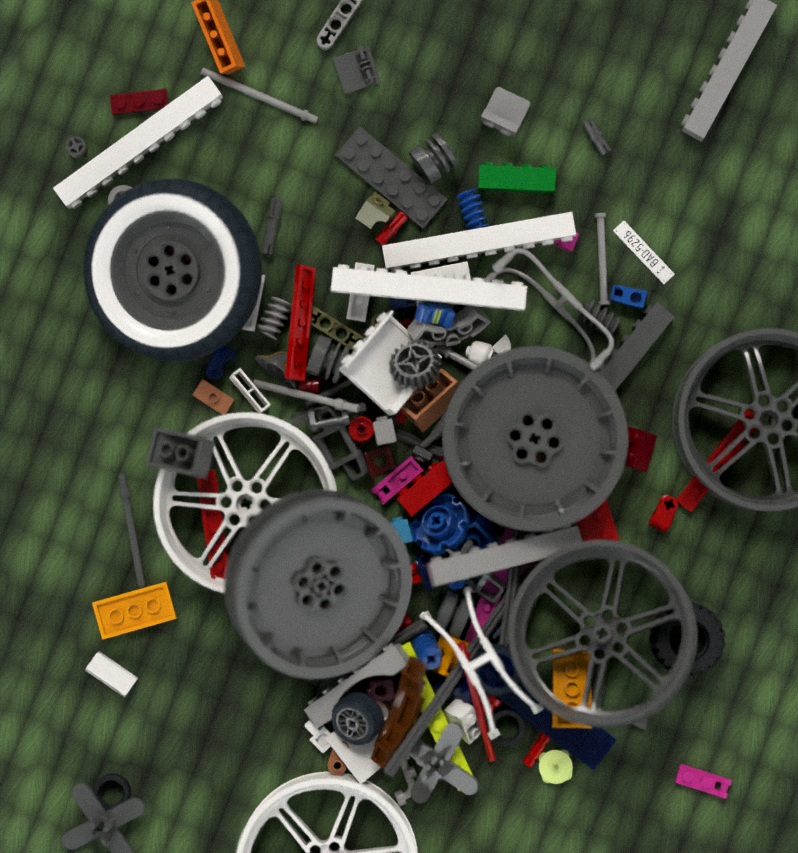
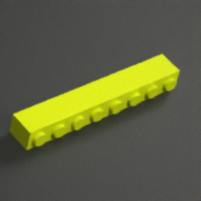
M410 640L401 644L408 656L417 657ZM424 674L422 679L426 682L421 695L425 699L421 708L422 713L435 696L426 674ZM441 707L428 725L436 743L445 727L449 724ZM458 745L450 760L473 775Z

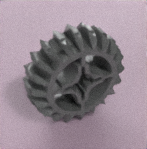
M408 340V345L405 346L401 343V349L395 348V354H391L389 371L393 380L397 381L399 386L404 385L405 389L411 386L413 390L419 386L422 390L424 384L429 387V381L435 382V376H439L441 358L438 355V351L433 349L431 344L426 345L425 341L419 344L417 340L411 344Z

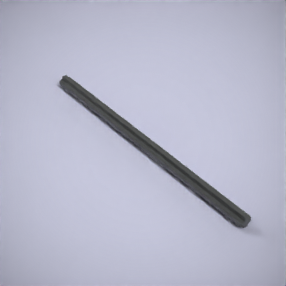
M529 418V419H528V426H531L532 423H533V420H532V418ZM532 434V438L529 441L534 442L536 445L537 437ZM524 450V458H523V459H525V458L527 457V453H526L525 450ZM514 529L513 538H516L517 541L523 540L525 531ZM520 566L509 568L499 640V645L506 647L510 646L509 621L517 595Z
M518 582L517 593H518L520 587L522 586V584L519 583V582ZM506 593L481 628L484 637L487 639L503 617ZM478 634L467 648V652L470 653V662L473 661L475 655L482 648ZM460 661L455 665L385 767L384 772L392 777L397 772L464 674V668Z

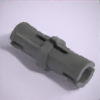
M591 117L588 121L586 120L582 123V126L590 136V142L595 144L600 155L604 156L605 153H609L612 149L604 139L603 132H600L594 123L593 118Z

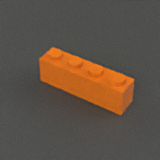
M195 0L191 2L220 74H231L245 67L219 1Z

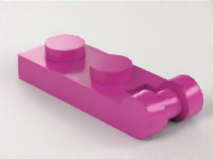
M410 456L370 491L374 495L376 494L380 498L381 504L384 505L418 476L423 469ZM385 485L390 489V492L387 494L382 490Z
M680 763L674 782L727 799L728 786H731L732 780ZM716 781L721 783L720 789L714 788Z

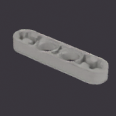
M341 0L317 37V44L322 50H329L333 47L363 0H354L356 5L350 0ZM345 4L350 5L352 8L348 14L341 12V7ZM332 21H340L341 27L338 30L332 29L330 26ZM328 29L332 33L329 37L330 43L322 45L321 38L328 36L329 33L326 31Z

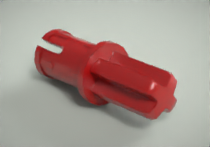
M401 211L398 212L388 224H385L386 227L375 239L380 244L385 245L394 234H397L396 231L407 220V216Z

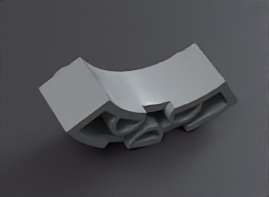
M466 306L455 314L451 329L444 328L440 324L421 323L414 319L408 326L407 331L414 341L417 340L420 344L425 341L426 345L431 344L433 347L435 345H445L447 347L459 344L461 340L470 336H476L491 321L479 307Z

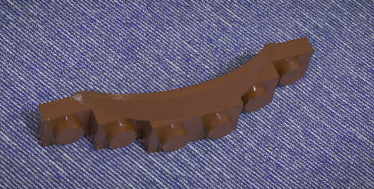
M409 656L406 667L402 670L394 702L374 743V750L370 759L383 769L392 759L394 752L403 743L406 734L414 727L425 700L421 697L426 682L422 679L428 666L415 656Z

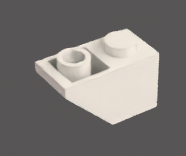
M456 698L444 710L448 723L457 722L463 727V739L466 743L470 745L479 737L481 731L475 709L472 705Z

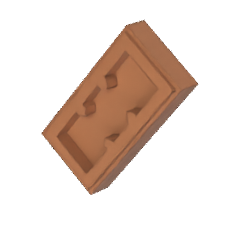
M202 379L192 394L222 415H226L235 401L204 379Z

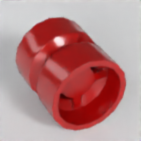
M360 416L351 421L349 434L355 442L365 443L372 438L374 426L370 419Z

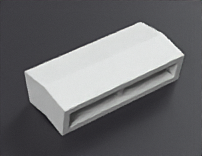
M241 368L231 374L230 380L259 414H263L270 408L271 404ZM240 375L250 387V390L247 391L236 376ZM254 392L265 407L261 408L250 394Z
M100 651L96 653L85 670L124 698L138 680V677Z

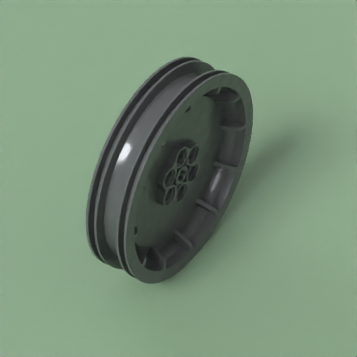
M527 346L507 350L487 359L463 380L452 397L445 416L442 431V449L445 465L452 483L462 498L476 512L486 519L510 529L545 531L577 522L593 512L609 496L618 482L625 464L628 449V429L623 407L616 392L597 369L594 371L585 360L560 349ZM524 416L532 418L533 423L531 426L523 424L522 419ZM545 419L550 420L552 423V427L549 430H545L542 427V421ZM511 431L519 432L520 439L518 441L511 440ZM532 434H534L535 437H539V440L537 441L538 444L536 445L534 444V442L529 441V439L532 438ZM550 438L558 440L557 448L549 446L548 441ZM518 449L526 451L527 457L521 460L517 457L516 452ZM537 453L545 454L546 460L544 463L536 461Z
M333 490L297 492L273 502L259 512L247 524L236 540L227 562L224 579L227 611L240 637L262 660L273 668L291 676L309 679L329 678L345 674L362 666L376 656L389 643L401 625L408 608L412 588V571L409 555L402 538L392 524L359 499ZM318 562L317 567L312 569L313 564ZM335 567L334 572L330 573L331 568ZM304 577V580L298 584V580ZM339 585V588L334 591L335 586ZM308 595V598L302 602L303 597ZM323 599H326L325 603L320 605V602Z

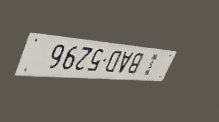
M625 221L621 222L613 230L663 284L675 275Z

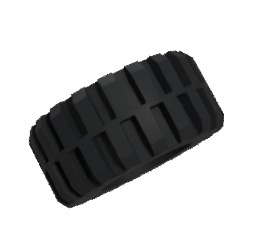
M691 602L696 623L703 629L705 634L704 646L696 654L689 675L694 677L700 673L705 674L709 671V668H714L717 665V660L721 659L723 655L722 650L726 645V642H724L726 635L722 629L721 621L713 611H710L703 605ZM675 609L660 613L654 620L674 614ZM676 619L650 629L649 642H651V651L655 655V659L668 671L673 669L678 658V654L672 650L669 642L671 630L676 624L681 622Z

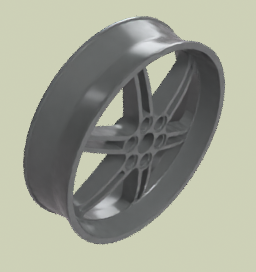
M762 328L742 332L719 342L704 352L691 365L684 375L675 396L672 412V431L677 452L686 470L692 478L696 476L697 480L709 489L707 492L713 497L729 505L747 510L780 511L798 507V491H794L790 485L783 438L786 435L798 438V433L796 432L798 420L794 419L791 415L792 409L798 404V396L793 401L788 398L798 388V380L778 398L773 397L758 350L763 345H779L798 350V333L785 329ZM748 348L751 349L763 389L761 392H758ZM731 350H739L744 358L752 395V402L749 405L704 394L700 390V384L707 371L720 357ZM760 396H764L767 399V404L764 407L758 402ZM696 397L737 407L739 411L738 414L699 403L695 399ZM780 401L786 406L784 412H780L777 409V404ZM693 407H699L739 420L744 425L743 431L710 463L705 462L701 458L691 437L688 414ZM747 409L753 412L751 420L746 419L744 416V412ZM762 417H768V418H769V419L767 420V422L769 423L768 425L762 423V422H763V418H762ZM784 420L790 423V429L788 431H785L782 428V422ZM751 428L757 430L758 434L755 439L749 436ZM769 434H774L776 437V442L773 445L768 442ZM742 439L747 442L724 465L713 472L712 468ZM757 442L762 443L775 488L774 492L769 496H752L733 491L722 485L719 480L721 473ZM774 448H777L785 488L784 493L781 491L772 452Z
M584 541L562 548L548 556L532 570L523 582L514 600L510 614V651L517 673L526 688L550 711L563 718L587 726L599 728L623 727L638 723L658 713L683 688L696 657L698 643L696 617L684 588L672 572L653 555L638 547L619 541ZM589 559H606L610 562L603 600L598 612H590L558 585L555 576L559 570L571 564ZM620 562L614 606H609L608 602L616 563ZM636 562L648 569L662 582L670 596V602L667 606L622 619L619 617V608L625 569L629 563ZM549 585L555 586L584 611L580 618L549 590ZM548 594L580 624L581 631L572 637L532 650L526 644L528 621L536 601L541 595ZM675 609L674 614L637 628H634L632 625L633 622ZM612 611L613 618L605 621L604 613ZM589 617H593L595 620L592 627H587L585 624L586 619ZM671 620H680L683 627V635L677 661L668 675L660 676L629 646L628 639L635 634ZM621 624H627L628 630L624 634L618 632V627ZM603 629H606L605 632H607L608 635L604 636L603 639H601L599 632H602ZM585 636H589L591 639L588 646L581 644V640ZM573 642L576 643L577 648L534 660V656ZM617 643L624 645V650L621 653H616L614 650ZM599 649L605 650V657L603 659L596 658V652ZM588 651L590 653V662L583 700L578 707H570L549 690L543 682L538 668L542 663ZM631 653L660 680L661 684L659 686L655 685L628 662L625 657ZM616 657L653 688V696L648 701L621 711L607 712L601 711L598 708V701L611 658ZM600 664L601 669L591 708L588 709L587 704L595 665Z

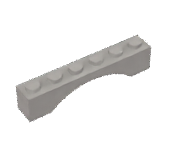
M393 643L382 649L384 653L380 656H374L368 661L369 664L354 669L352 671L354 674L349 678L346 675L338 680V686L335 688L330 686L322 692L324 696L319 699L315 697L308 702L309 706L304 711L316 729L332 719V710L335 704L357 682L374 675H394L404 669L409 656L400 643L393 645Z

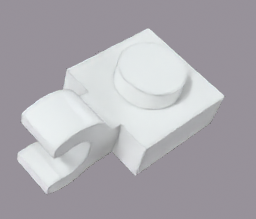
M308 720L305 723V727L313 735L310 741L324 753L330 747L325 738L331 733L324 725L320 729H316L312 721Z

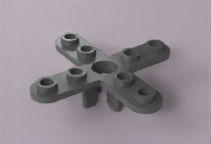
M451 722L445 727L434 749L418 739L408 754L416 760L417 764L423 766L411 789V797L415 802L425 803L431 796L439 779L442 778L467 795H473L478 791V780L450 760L464 736V729L459 723ZM440 762V767L437 770L431 765Z
M83 783L75 785L72 790V797L88 818V821L65 832L62 837V844L67 849L73 850L101 837L102 844L105 847L107 846L111 853H134L118 827L142 815L145 809L143 801L139 798H130L106 811L88 785ZM100 821L105 822L103 829L98 827Z

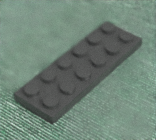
M361 126L335 155L422 229L425 228L448 200Z

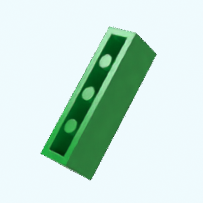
M483 162V165H479L478 191L554 194L556 168H552V165H540V168L533 167L532 164H521V167H516L512 163H502V166H494L493 162Z

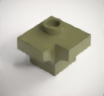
M374 192L365 201L355 218L371 229L378 221L387 222L393 216L395 210L389 207L391 202Z

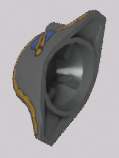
M277 351L271 355L256 356L255 360L276 380L289 388L295 389L297 387L295 380L285 378L287 352Z

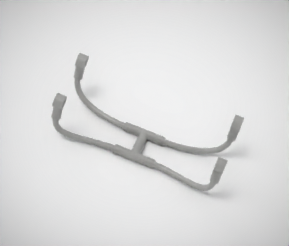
M515 249L508 252L492 267L495 271L490 273L484 279V282L491 283L501 273L516 274L538 289L544 295L543 297L566 320L571 322L589 347L591 354L589 366L594 371L610 355L614 347V340L610 332L582 307V304L559 281L553 278L532 253L525 249ZM521 253L528 256L562 296L557 301L552 294L545 291L528 275L513 268H504V266L516 254ZM567 301L607 336L609 346L599 356L596 357L593 344L587 334L563 307Z

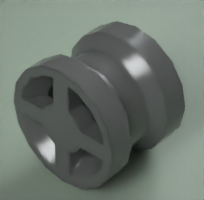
M72 137L66 144L67 151L75 158H81L87 153V144L80 137Z

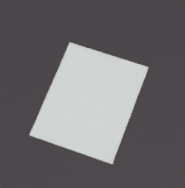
M336 731L325 738L360 784L381 768L370 759L374 750V743L379 734L372 741L364 745L348 743L349 748L346 744L342 743L345 740L340 738Z

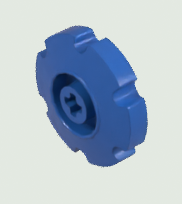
M441 493L414 514L416 519L410 523V531L414 542L419 546L421 545L424 551L430 554H444L445 550L449 547L452 550L457 548L467 536L465 527L470 525V514L467 507L462 502H459L455 496Z

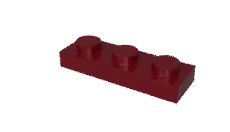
M167 89L110 95L112 115L161 110L169 104Z

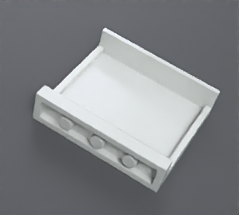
M392 310L387 313L382 312L376 319L378 323L374 327L371 326L365 332L366 337L363 341L359 340L353 346V353L351 355L347 354L342 359V366L339 368L348 379L389 416L396 414L415 391L411 386L407 389L404 388V385L399 386L397 381L393 380L389 371V361L391 360V354H395V348L401 349V343L405 346L408 345V340L411 344L415 343L409 332L392 316L394 313Z

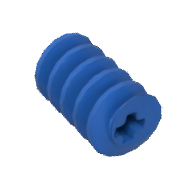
M478 189L465 191L456 196L457 200H462L458 204L459 207H465L461 210V214L466 215L463 221L469 222L465 225V229L472 230L489 226V223H483L487 216H481L485 209L479 208L483 201L476 200L481 196V194L474 193Z
M425 629L412 637L411 643L416 656L428 666L427 669L432 670L440 666L442 652L432 631Z

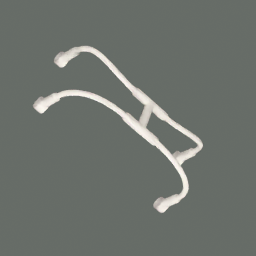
M467 586L462 590V593L466 596L473 625L486 654L469 663L463 651H460L453 639L432 619L429 611L422 612L418 617L428 621L436 628L457 653L458 660L481 696L490 726V732L487 735L490 740H493L501 734L497 728L495 729L489 703L474 669L491 660L496 670L500 672L510 687L531 706L534 715L543 710L544 707L540 702L535 704L504 671V666L480 629L471 600V594L474 593V589Z

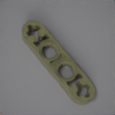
M312 305V313L315 316H318V313L322 315L317 319L316 324L313 323L315 319L311 317L310 325L337 342L342 343V345L351 346L352 351H354V343L349 341V344L345 343L349 339L350 333L354 334L352 336L354 340L361 339L363 341V336ZM323 318H327L331 322L330 327L327 329L320 327V321ZM340 328L347 331V336L344 339H339L336 336V331Z

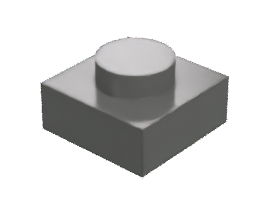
M416 445L411 455L414 456L416 461L424 464V462L429 463L433 453Z

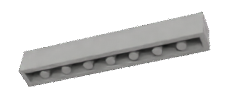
M769 0L748 1L745 6L748 9L745 16L741 14L736 23L739 26L736 32L732 31L727 39V42H729L727 49L722 48L717 57L720 59L718 65L714 64L709 72L711 78L708 82L704 81L699 90L702 92L700 98L695 97L690 106L693 109L691 114L685 115L681 123L684 125L681 130L682 132L699 141L705 138L777 4Z
M570 524L561 527L559 531L554 532L553 529L542 531V535L535 536V533L523 536V540L519 541L516 538L505 540L506 544L499 546L498 542L486 545L487 549L480 550L479 547L468 550L467 554L461 555V552L449 554L450 558L442 559V556L430 559L431 563L426 565L432 588L544 560L562 548L582 542L578 526L572 527Z

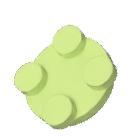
M550 750L539 755V771L543 782L559 784L572 778L573 764L567 750Z

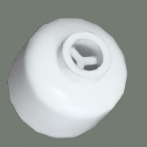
M475 341L471 346L467 347L465 355L470 362L480 365L487 359L495 356V350H493L491 344Z

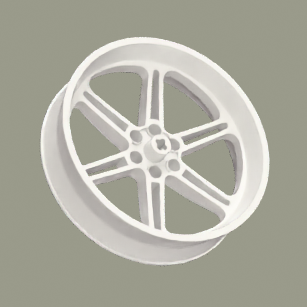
M244 412L226 414L205 421L187 433L213 441L214 437H218L236 474L235 477L230 479L215 445L213 453L228 486L225 493L179 492L175 488L176 472L160 469L157 477L153 509L157 531L164 548L174 563L185 574L201 585L224 593V579L216 576L215 579L211 578L210 568L241 527H246L250 518L262 511L260 504L263 500L266 499L272 504L281 499L268 496L267 488L292 450H300L311 461L320 477L323 490L337 491L332 470L330 471L328 463L317 445L307 435L289 423L265 414ZM242 427H261L277 431L281 436L279 444L253 479L250 481L245 480L224 441L225 433ZM289 442L288 449L265 482L260 478L282 446ZM235 481H241L243 484V488L239 492L233 489ZM255 482H259L262 485L260 493H254L252 490V485ZM181 495L216 497L217 499L216 505L174 501L173 497ZM224 497H229L232 500V504L228 508L222 505ZM245 498L252 502L249 509L242 506ZM179 505L215 509L224 512L225 520L200 558L192 556L177 537L170 518L172 507ZM233 514L240 517L238 525H233L230 522V517ZM227 526L232 530L209 564L207 566L204 565V560Z
M324 771L291 779L272 791L259 804L250 817L236 852L251 853L259 830L269 818L274 816L281 820L306 853H312L310 848L313 845L320 847V853H418L412 827L405 813L390 795L368 780L360 784L352 774L334 775L331 772ZM320 789L336 790L344 794V802L327 840H320L290 808L288 799L291 796L305 791ZM354 796L355 801L343 836L335 835L349 798ZM362 799L371 800L384 812L392 823L398 837V843L395 846L351 851L345 848L344 843L359 801ZM280 808H283L311 839L308 843L279 810ZM332 842H337L340 848L334 851L329 845Z

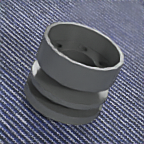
M436 133L431 135L434 144L428 138L425 140L428 149L425 150L420 145H417L408 152L418 170L431 185L442 177L439 168L448 173L450 168L447 163L452 168L458 166L453 151Z
M320 335L311 354L306 372L318 377L322 370H325V380H328L331 373H333L332 382L337 384L344 375L339 370L342 366L341 361L347 354L350 355L351 346L346 345L342 353L340 352L342 343L339 342L335 349H332V339Z

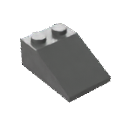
M155 427L145 465L206 479L216 441Z

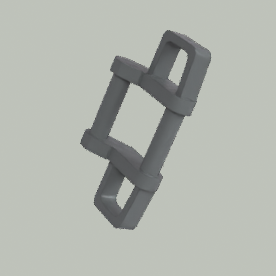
M365 399L346 401L359 405V411L367 410ZM329 406L310 407L307 410L290 415V421L292 426L310 421L311 430L315 432L320 428L343 423L344 425L350 424L348 413L352 411L344 410L341 411L342 416L316 422V414Z
M332 406L316 414L319 421L327 419L325 416L327 411L331 413L333 418L341 416L339 411ZM344 423L325 427L323 432L312 437L327 461L330 471L343 465L352 481L369 473V468L360 449H357ZM339 430L351 454L335 462L323 438ZM355 458L361 469L359 474L355 472L350 463Z
M468 539L461 551L456 548L452 550L450 547L446 551L451 554L461 552V555H463L469 549L476 548V546L473 544V541ZM435 554L433 558L439 557V554ZM492 573L484 574L479 583L472 578L465 582L474 589V592L492 603H496L506 588V584ZM487 580L500 589L496 596L483 589Z

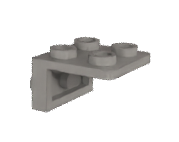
M497 87L486 109H484L480 121L489 128L495 127L506 136L510 137L512 135L515 137L530 106V102L501 87Z

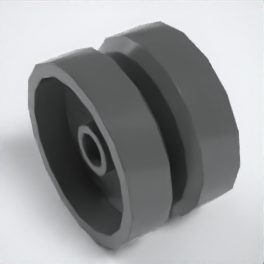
M448 590L445 599L441 602L435 622L444 631L450 622L449 635L459 639L470 612L466 596L461 599L459 606H457L458 593Z

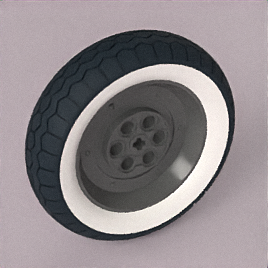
M175 178L158 179L142 183L127 190L112 201L102 212L94 224L86 244L83 276L90 305L97 319L115 340L131 351L148 358L161 361H186L203 357L218 350L233 339L244 327L255 308L260 293L262 262L258 242L250 224L229 199L216 190L194 181ZM170 246L175 250L172 256L168 253ZM186 255H189L191 257V263L189 265L185 263ZM155 256L159 259L157 266H154L152 261ZM170 267H173V270L175 271L174 274H171L172 271L170 270ZM188 274L192 276L191 284H188L186 282V276ZM155 276H158L160 279L158 286L154 284ZM172 285H175L177 289L175 295L170 291Z

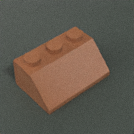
M442 368L439 370V376H435V382L429 381V387L424 384L422 390L418 386L400 408L410 422L422 432L448 410L452 397L460 386L459 382Z

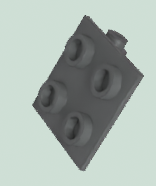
M360 46L356 48V51L333 58L344 94L381 83L369 46L365 48Z

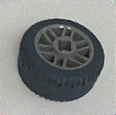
M351 692L344 695L333 707L331 723L340 738L354 745H364L372 741L381 731L384 724V715L374 698L363 692Z

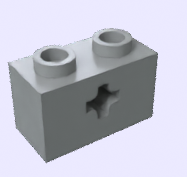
M388 416L376 418L377 422H373L377 445L396 443L392 419H388Z

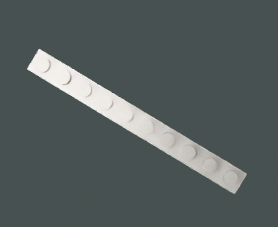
M209 76L205 77L53 187V189L67 208H77L82 204L81 200L87 196L90 198L95 195L99 187L109 185L117 174H124L128 171V166L133 163H139L144 159L146 153L156 151L160 147L159 144L164 140L166 142L171 140L175 136L174 133L179 129L184 130L190 126V121L204 116L208 108L218 106L222 102V94Z
M567 212L382 245L386 269L396 272V270H402V267L410 266V269L420 268L421 264L428 263L429 266L438 265L442 260L455 262L459 261V257L464 256L467 259L477 258L478 254L485 253V256L495 255L498 250L511 252L516 249L515 247L523 246V249L535 247L534 244L542 243L543 246L554 244L555 240L560 239L561 242L572 241L573 237H576L573 213Z
M338 264V268L333 267L331 292L518 311L525 310L527 286H523L522 282L513 281L511 284H504L503 280H492V283L484 282L483 278H473V281L465 280L463 276H454L453 279H449L443 274H434V277L426 276L427 273L415 272V275H409L407 271L403 270L388 273V269L376 268V271H368V267L357 266V269H349V265Z

